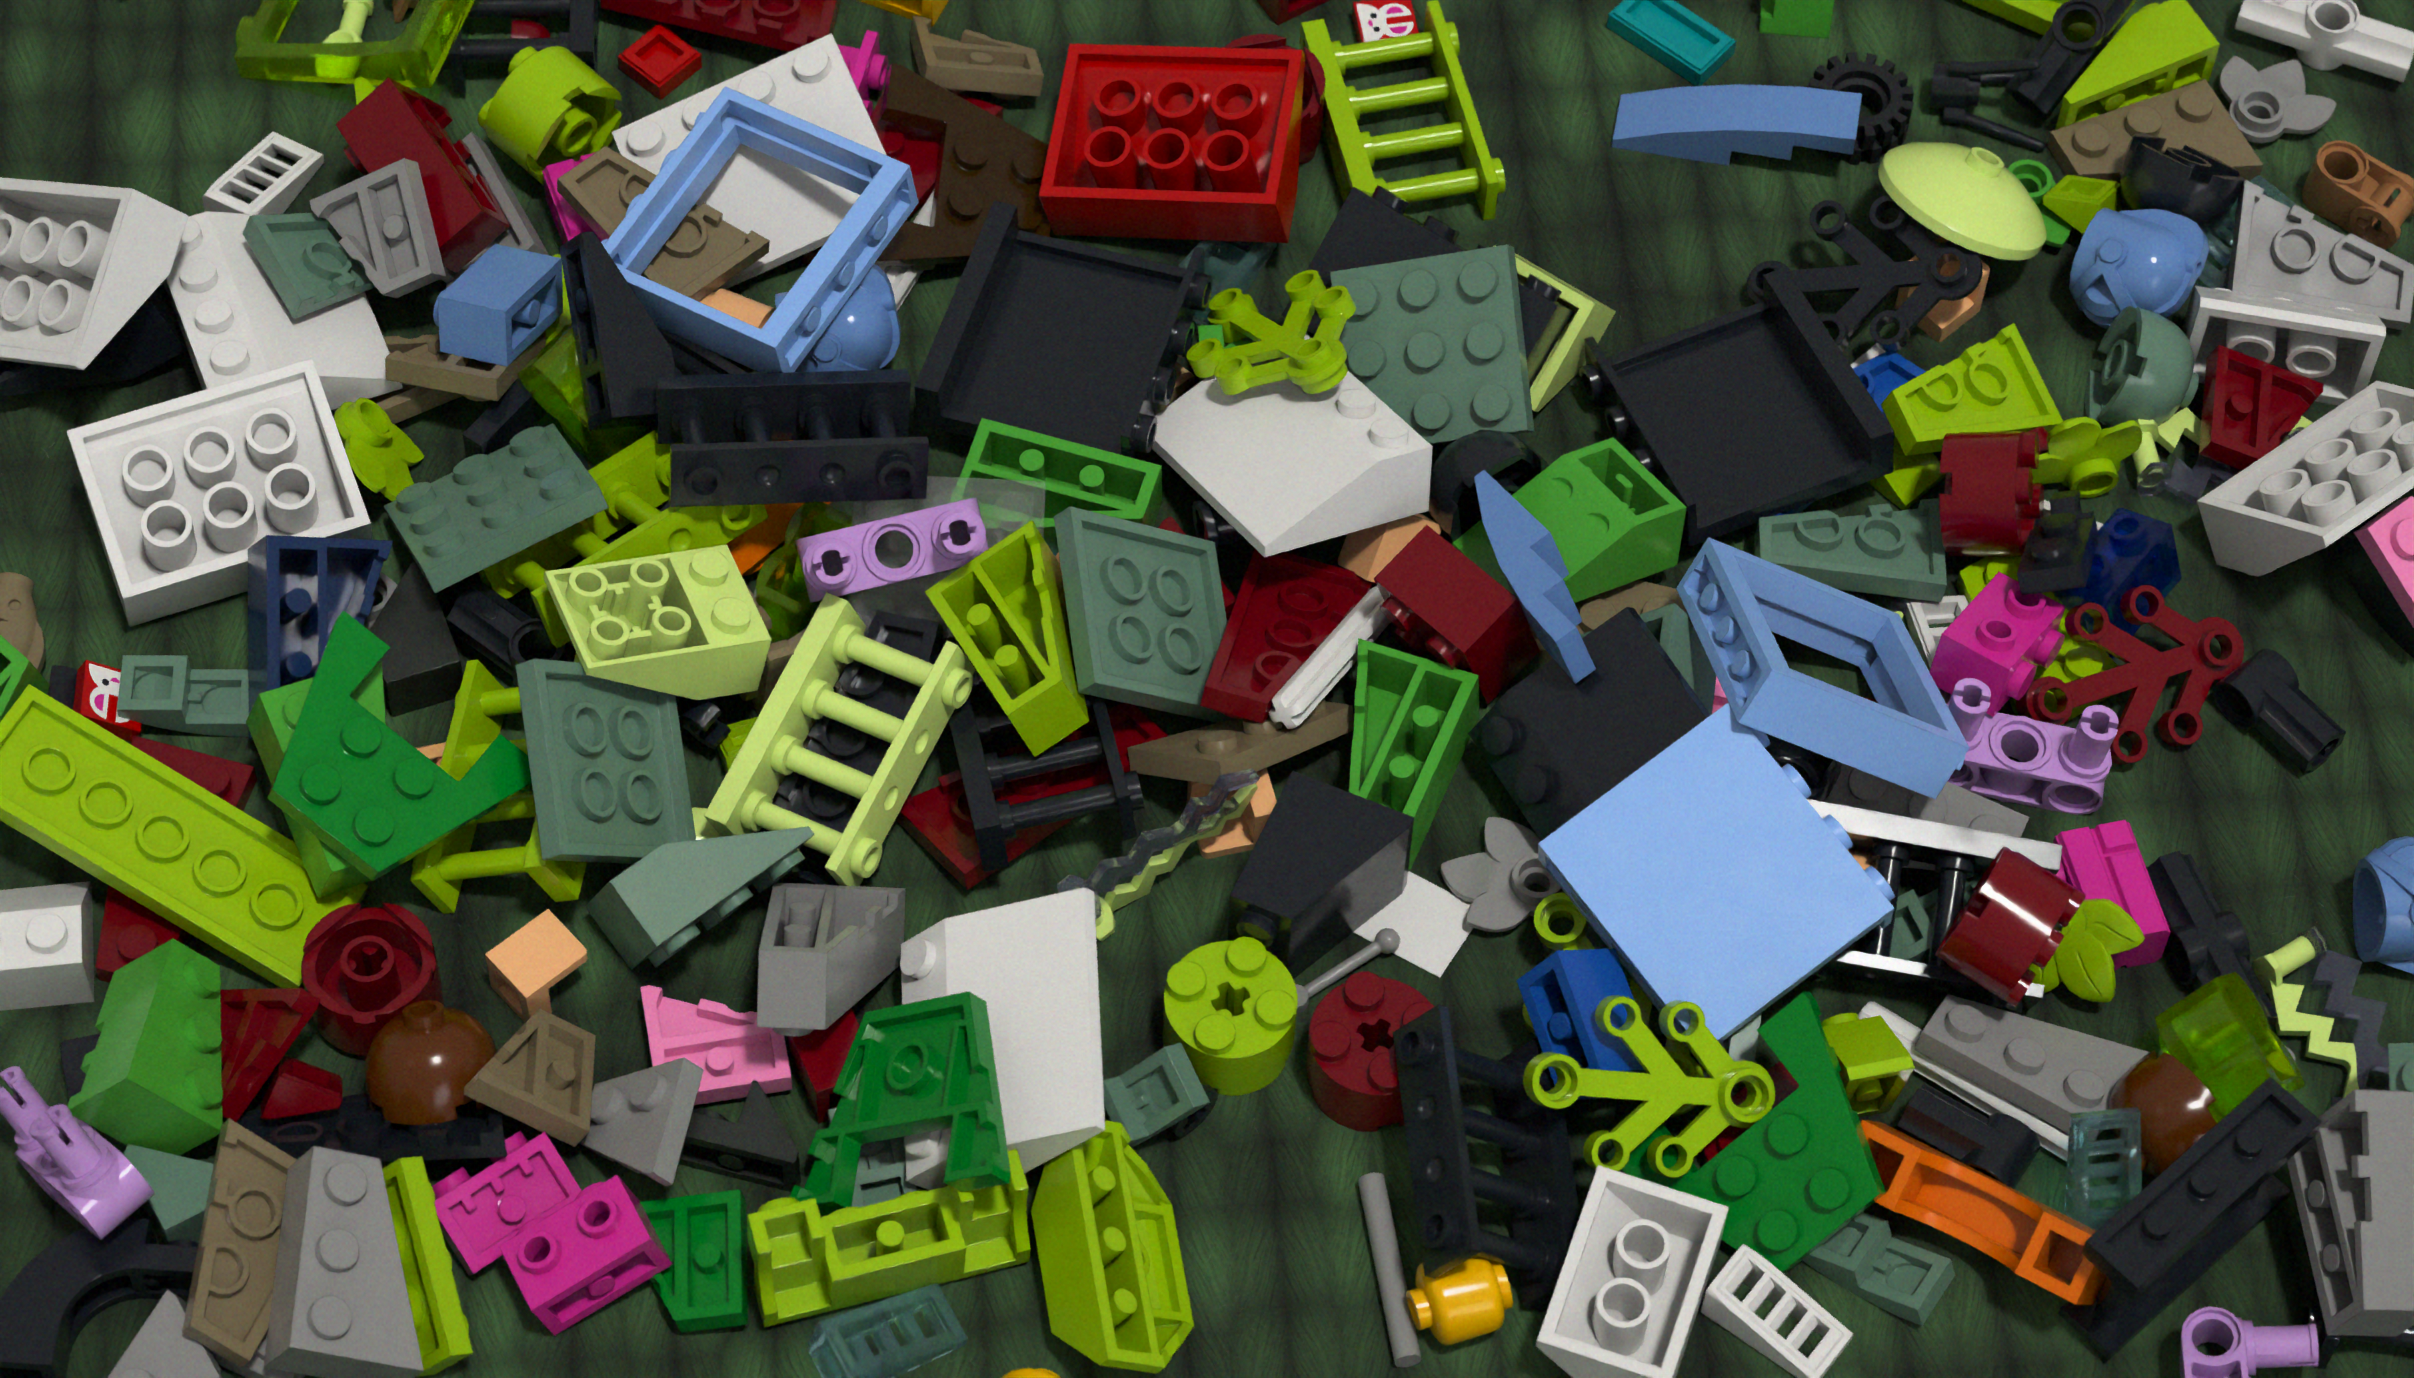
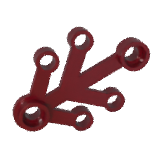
M2150 585L2131 588L2123 594L2120 601V610L2124 619L2133 625L2148 624L2181 646L2159 652L2111 624L2106 610L2101 605L2085 603L2075 606L2069 610L2065 618V629L2068 635L2079 643L2090 642L2126 664L2067 683L2050 676L2034 679L2024 696L2020 700H2016L2018 715L2037 721L2062 725L2069 719L2074 707L2133 689L2119 719L2118 732L2110 746L2113 763L2119 765L2134 763L2141 760L2147 752L2148 741L2144 730L2168 678L2188 671L2174 708L2167 710L2160 717L2158 731L2162 740L2170 746L2178 747L2196 742L2203 730V723L2199 712L2214 680L2223 679L2241 665L2244 656L2243 640L2237 628L2223 618L2208 617L2195 623L2165 605L2161 592ZM2139 594L2144 596L2149 604L2146 616L2141 615L2136 608V598ZM2083 612L2088 613L2094 621V628L2090 634L2086 633L2080 624ZM2213 637L2220 644L2221 656L2219 659L2215 658L2210 651V641ZM2047 691H2051L2056 698L2057 709L2054 713L2047 710L2044 704V696ZM2177 716L2182 717L2187 725V731L2183 738L2174 729V721ZM2122 734L2127 735L2132 742V750L2128 756L2123 754L2119 748V738Z

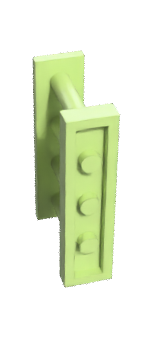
M826 592L795 648L794 655L790 657L706 810L704 817L722 837L754 833L762 828L774 831L809 826L815 835L803 845L830 856L825 869L839 885L860 886L863 879L871 876L876 870L882 856V844L955 708H960L968 699L973 686V674L976 670L960 647L949 641H946L936 662L932 664L865 637L864 631L867 626L849 601ZM855 660L921 687L905 719H899L834 692V686L846 664H850ZM826 716L891 743L874 776L803 748V743L815 721ZM795 772L860 799L844 832L841 833L773 804V798L785 776Z

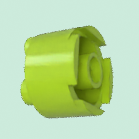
M530 46L520 50L513 57L508 67L509 76L502 83L495 96L483 105L478 114V124L486 130L489 140L544 185L542 170L547 165L573 159L576 162L583 155L595 153L603 147L609 146L614 138L612 131L619 128L622 113L615 108V100L622 101L618 90L567 48L552 46L537 51Z
M1240 937L1234 941L1209 943L1191 951L1174 964L1167 975L1164 991L1163 1047L1181 1042L1201 1084H1209L1212 1088H1217L1218 1094L1237 1096L1264 1088L1280 1075L1294 1045L1298 996L1295 982L1290 972L1276 956L1266 950L1262 942L1252 937Z

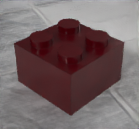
M1427 524L1374 578L1384 599L1380 609L1397 627L1392 634L1399 644L1412 655L1422 657L1426 653L1435 662L1447 665L1452 670L1457 668L1479 675V698L1487 705L1540 652L1518 598Z

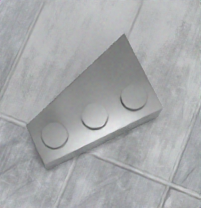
M774 883L759 947L757 1027L773 1028L774 1032L785 1036H803L810 1034L813 1029L825 1030L898 968L901 959V944L904 943L906 888Z
M2355 1089L2318 1117L2322 1123L2317 1135L2287 1161L2327 1335L2399 1336L2414 1325V1092Z
M313 1146L288 1168L264 1368L321 1378H415L424 1371L379 1158Z

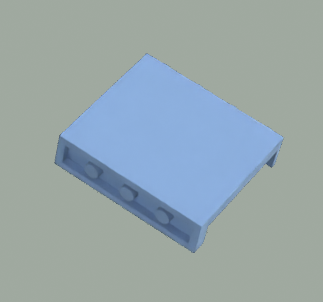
M1726 703L1538 843L1539 861L1609 949L1615 948L1621 965L1659 1013L1667 1003L1674 1000L1695 1003L1704 1013L1706 1027L1722 1047L1725 1039L1878 924L1882 929L1889 925L1894 912V907L1889 901L1895 898L1887 881L1873 866L1863 870L1850 854L1848 849L1853 846V843L1841 824L1830 814L1822 819L1808 802L1807 798L1812 794L1798 771L1788 763L1781 768L1765 749L1770 745V740L1766 733L1738 723L1729 703ZM1685 1009L1678 1011L1674 1017V1027L1678 1033L1685 1032L1690 1025V1015ZM1683 1042L1685 1046L1689 1049V1051L1693 1054L1688 1045L1685 1042Z

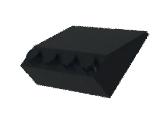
M1624 608L1582 638L1596 670L1575 684L1558 663L1552 659L1509 689L1468 733L1541 841L1710 716V713L1634 608Z

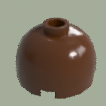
M424 1000L406 1006L402 1014L392 1018L373 1036L365 1061V1085L369 1107L372 1111L375 1110L377 1105L382 1107L383 1119L399 1124L422 1125L443 1123L457 1119L456 1106L467 1104L474 1100L463 1095L464 1087L497 1053L493 1038L476 1017L452 1007H443L442 1003L438 1001ZM475 1100L477 1111L487 1107V1105Z
M2155 1050L2149 1052L2131 1066L2117 1081L2110 1096L2108 1122L2116 1138L2110 1144L2114 1157L2130 1174L2136 1176L2142 1171L2148 1177L2155 1180L2217 1124L2207 1108L2216 1099L2193 1072L2175 1057L2166 1052L2156 1057Z

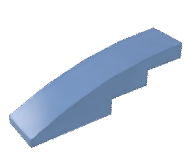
M1744 84L1674 87L1622 94L1619 101L1612 148L1729 166L1731 151L1791 160L1793 145L1853 155L1862 94L1800 86Z
M1483 470L1474 476L1482 522L1498 564L1513 595L1518 598L1524 615L1542 646L1576 684L1596 670L1576 627L1582 622V618L1563 578L1569 575L1568 569L1550 531L1493 477Z

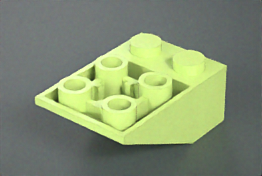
M727 544L545 571L544 581L586 675L694 700L758 691L772 639Z

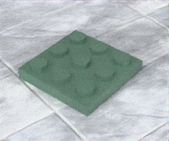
M1501 245L1330 272L1332 287L1345 286L1356 305L1355 313L1347 319L1338 340L1342 342L1347 352L1345 364L1348 371L1432 446L1450 444L1458 438L1478 430H1498L1508 432L1511 435L1535 432L1514 247Z
M553 423L544 428L540 426L527 428L516 434L510 440L509 445L489 455L477 454L460 461L454 467L452 473L431 483L419 482L410 485L397 495L395 501L384 505L393 527L434 593L609 508L598 484Z
M1071 506L1055 515L1054 523L1078 693L1216 723L1233 719L1220 711L1200 706L1206 681L1227 626L1215 542Z
M532 659L516 665L543 860L635 864L662 844L696 840L675 695L586 675L581 662Z

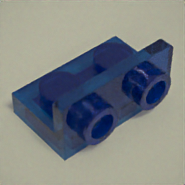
M2118 508L2098 530L2099 542L2086 587L2053 591L2055 597L2077 605L2085 603L2101 605L2106 610L2111 624L2133 636L2142 625H2133L2124 619L2120 610V601L2123 594L2131 588L2150 585L2157 588L2165 599L2182 579L2172 524L2125 508ZM2139 594L2136 598V608L2141 615L2146 616L2149 604L2146 598ZM2084 612V619L2090 634L2094 628V621L2088 613ZM2107 653L2110 658H2112V659L2114 658V656H2112L2111 654Z

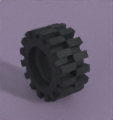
M1857 52L1846 53L1845 63L1843 64L1837 55L1828 59L1826 68L1820 64L1815 69L1813 78L1810 77L1808 84L1809 88L1861 93V101L1870 104L1879 111V114L1873 116L1859 117L1853 155L1847 154L1850 155V165H1859L1863 155L1867 156L1869 164L1877 163L1880 160L1881 151L1885 155L1887 151L1897 147V145H1903L1914 104L1912 102L1914 97L1913 87L1907 86L1908 77L1901 71L1893 76L1895 64L1886 60L1881 67L1875 65L1877 55L1867 53L1865 62L1857 60ZM1830 151L1829 158L1839 162L1842 153Z

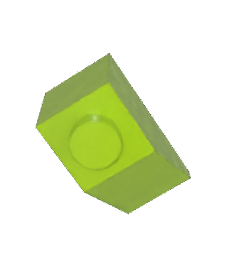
M1843 1013L1822 1021L1821 1024L1829 1047L1834 1048L1842 1070L1839 1074L1852 1110L1857 1111L1858 1117L1889 1112L1914 1070L1910 1053L1881 1015L1859 1019L1857 1013Z

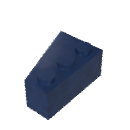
M266 535L248 549L249 714L260 693L314 677L332 627L343 610L359 623L364 624L365 618L370 614L375 598L373 593L393 541ZM249 731V739H253Z

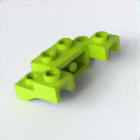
M1017 1149L1008 1151L1011 1171L1010 1184L960 1192L949 1185L929 1191H912L895 1199L864 1207L839 1209L823 1217H820L815 1198L798 1202L796 1198L785 1197L763 1204L758 1209V1212L747 1214V1240L754 1262V1290L764 1327L1029 1262L1031 1248L1026 1212L1028 1184Z

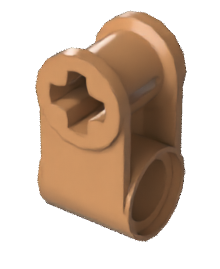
M2335 140L2324 144L2319 149L2302 189V200L2306 207L2314 214L2328 219L2346 231L2384 250L2391 248L2400 238V226L2406 218L2414 216V179L2375 159L2353 143ZM2399 190L2400 193L2394 200L2392 198L2393 192ZM2380 220L2382 222L2381 227L2375 230L2374 226Z

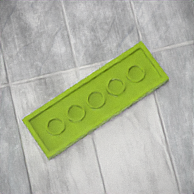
M28 684L0 722V821L281 988H302L304 986L301 974L304 955L303 947L306 937L312 928L330 912L345 905L361 903L365 897L368 886L363 883L318 898L295 842Z

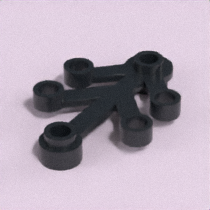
M1889 195L1882 196L1874 201L1869 212L1870 220L1881 235L1887 237L1896 236L1920 260L1894 262L1850 224L1848 215L1838 202L1825 200L1818 203L1812 209L1809 217L1811 227L1820 239L1827 242L1833 241L1859 265L1790 270L1782 262L1765 261L1758 264L1750 272L1746 288L1754 304L1763 302L1764 290L1760 289L1763 275L1786 267L1804 295L1857 291L1835 315L1819 317L1826 329H1839V335L1835 343L1843 352L1849 344L1850 336L1896 288L1918 286L1897 311H1882L1870 323V334L1876 345L1884 351L1894 352L1907 344L1910 331L1940 300L1955 301L1970 295L1981 281L1983 268L1977 252L1966 249L1951 241L1938 243L1909 217V214L1899 207ZM1894 208L1899 210V216L1894 222L1889 224L1880 222V216L1887 209ZM1834 213L1839 215V221L1834 227L1829 229L1820 227L1822 218L1827 214ZM1949 261L1960 262V269L1956 274L1952 276L1940 274V270L1945 263ZM1890 323L1900 325L1899 332L1895 337L1891 339L1880 337V332L1885 325Z

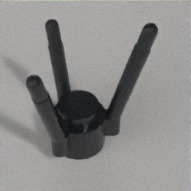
M2008 59L1980 62L1935 61L1930 108L1944 110V123L1963 124L2037 152H2042L2046 148V144L2042 140L1965 111L1966 106L1978 107L1980 84H2007L2016 72L2038 70L2041 67L2039 59Z

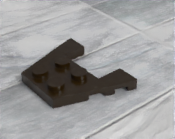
M892 63L886 75L880 120L938 133L941 135L930 226L905 221L874 264L878 265L883 271L888 266L911 265L912 271L933 270L935 265L939 263L968 262L993 201L1017 206L1020 231L1050 237L1051 224L1039 198L1049 145L900 64Z

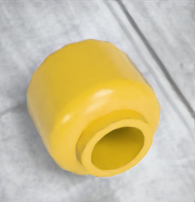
M1479 1256L1470 1258L1435 1279L1424 1275L1422 1262L1416 1270V1288L1406 1292L1409 1311L1416 1328L1419 1331L1429 1328L1433 1336L1444 1345H1453L1500 1329L1504 1322L1505 1310L1513 1308L1512 1292L1503 1265Z

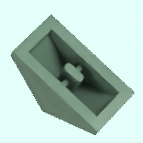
M127 1144L123 1155L139 1171L155 1192V1195L146 1201L143 1206L165 1245L169 1241L178 1239L199 1243L214 1164Z

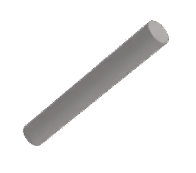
M1368 1173L1358 1179V1185L1394 1363L1398 1367H1410L1418 1364L1422 1358L1415 1324L1407 1303L1406 1292L1408 1290L1385 1178L1381 1173Z

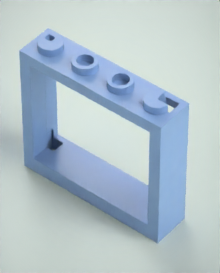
M725 86L705 113L700 111L694 123V128L677 149L667 154L658 175L643 194H638L631 201L625 218L608 239L602 240L601 243L657 327L760 373L795 372L918 205L919 201L910 165ZM740 144L860 195L761 329L640 276Z
M1710 537L1707 538L1676 589L1738 723L1936 799L1955 769L1960 771L1969 746L1900 615ZM1772 632L1859 666L1877 703L1790 669Z

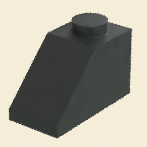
M415 562L410 565L369 630L390 646L387 655L382 660L384 694L393 717L455 699L463 679L461 660L438 597Z

